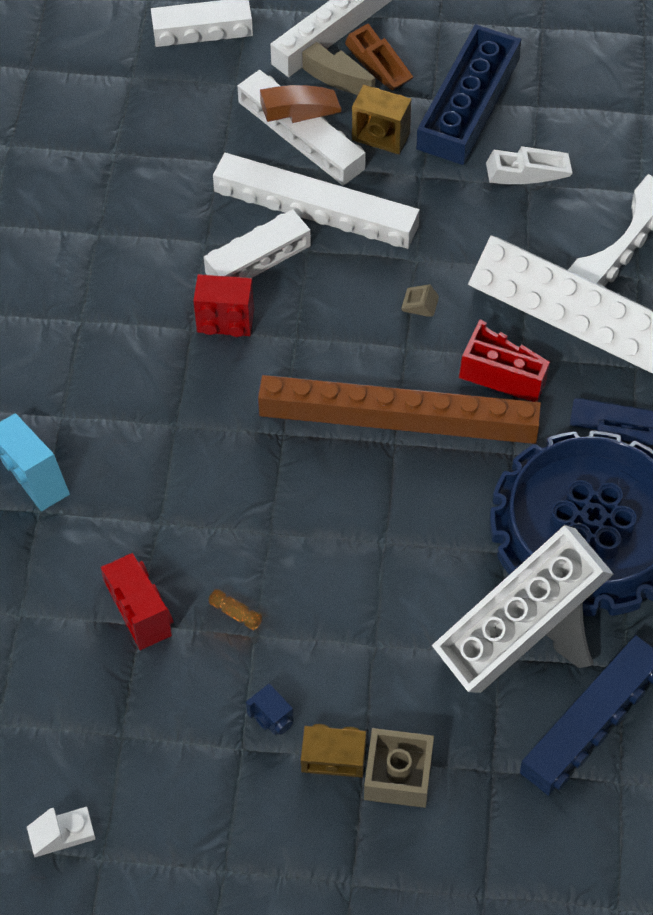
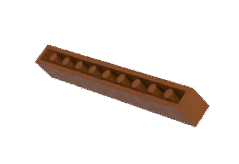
M262 375L258 396L259 416L531 444H536L541 405V402Z

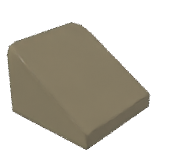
M430 284L407 288L401 309L403 312L432 317L434 316L439 296Z

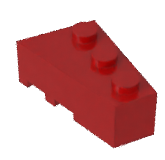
M480 319L462 355L459 378L528 401L538 402L546 384L550 362L523 345L518 347L507 340L508 336L500 332L497 334L486 327L487 323Z

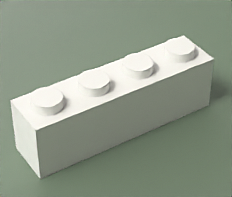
M219 0L151 8L156 47L253 36L249 0Z
M293 209L285 214H280L270 222L257 226L251 232L233 239L230 243L219 249L209 252L208 255L204 256L205 273L215 276L253 278L310 247V229Z

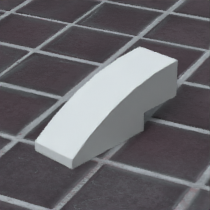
M522 146L518 153L493 150L486 162L489 183H540L570 177L572 174L568 153Z

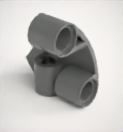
M581 603L546 634L553 641L554 649L578 668L594 664L585 637L583 604Z

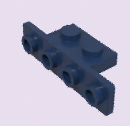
M574 398L570 425L617 434L621 436V440L630 441L629 444L637 441L645 446L647 444L653 445V410Z

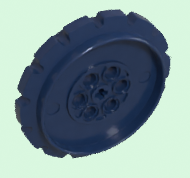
M573 431L548 437L546 447L541 448L533 444L514 458L512 463L513 472L504 471L497 482L492 500L493 504L497 505V507H492L490 510L491 539L494 543L502 544L498 547L497 556L507 573L510 575L557 531L566 525L576 528L613 573L606 582L582 602L584 616H596L599 608L606 609L611 616L625 614L640 609L642 598H648L653 601V450L637 441H633L631 444L621 442V436L613 433L590 431L588 437H580L577 432ZM574 497H581L584 500H578ZM604 500H611L612 503L605 502ZM559 517H565L569 520H561ZM622 522L625 523L627 526H621L617 523ZM601 543H608L611 546L607 547L602 545Z

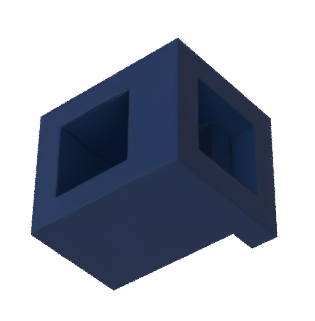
M267 684L246 701L247 715L250 718L255 717L257 723L264 730L269 729L275 736L277 734H284L292 726L294 721L293 708L270 684Z

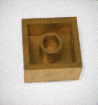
M363 85L352 106V140L400 155L410 134L412 99L379 88Z

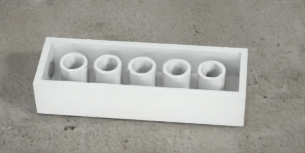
M564 525L432 646L468 692L481 693L606 582L613 573L576 528Z

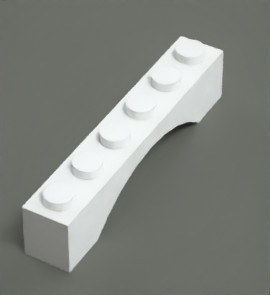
M648 174L634 190L631 206L633 219L625 234L605 250L591 256L577 258L568 271L604 288L608 282L612 283L619 273V268L623 264L627 265L633 256V251L637 247L641 248L647 239V234L650 230L653 231V176Z

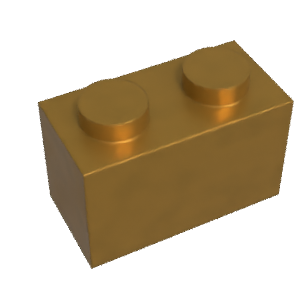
M315 724L312 727L305 726L301 753V772L363 778L366 731H360L355 727L334 729L323 724Z

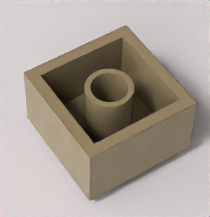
M372 728L364 784V800L426 808L434 736Z

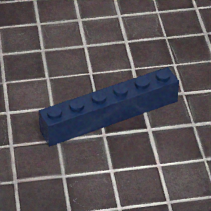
M635 635L522 760L520 774L548 796L555 788L561 790L570 778L568 773L574 767L579 769L589 757L587 752L592 746L599 747L608 735V728L612 724L617 726L627 714L625 709L631 703L636 705L646 692L644 688L648 683L653 684V648Z

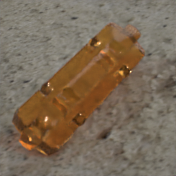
M215 589L209 596V603L217 609L221 607L222 612L240 623L244 621V625L251 630L257 629L262 621L261 614L254 610L249 611L248 606L231 596L226 597V593Z

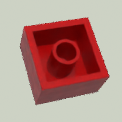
M198 274L193 300L197 332L208 335L224 334L234 337L251 336L254 315L252 278Z

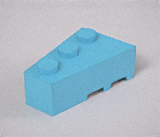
M16 413L0 422V459L6 469L13 473L39 510L42 512L70 495L51 450Z

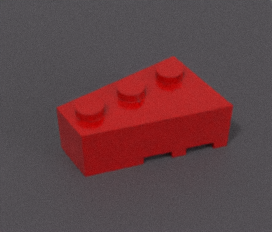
M131 553L100 567L103 581L139 650L172 636L170 625L174 623L173 618L161 600L156 585L152 584L148 579L149 574L143 561L138 562L134 554Z

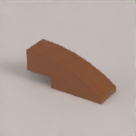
M369 23L348 35L345 45L358 61L385 86L395 90L413 79V75L385 38L380 40Z
M289 85L260 89V104L267 122L290 117L292 123L341 112L335 91L331 89L308 85Z

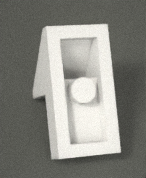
M53 807L27 826L34 857L95 840L87 807L57 816Z

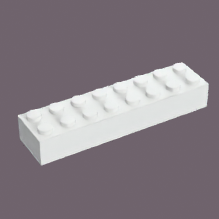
M490 236L468 285L653 373V310L507 241Z

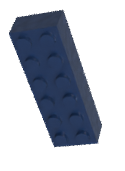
M477 24L474 25L417 129V150L461 165L465 164L520 60L521 38Z

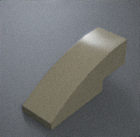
M316 42L302 52L303 69L327 85L356 95L359 94L363 85L375 88V77L342 50L333 55Z

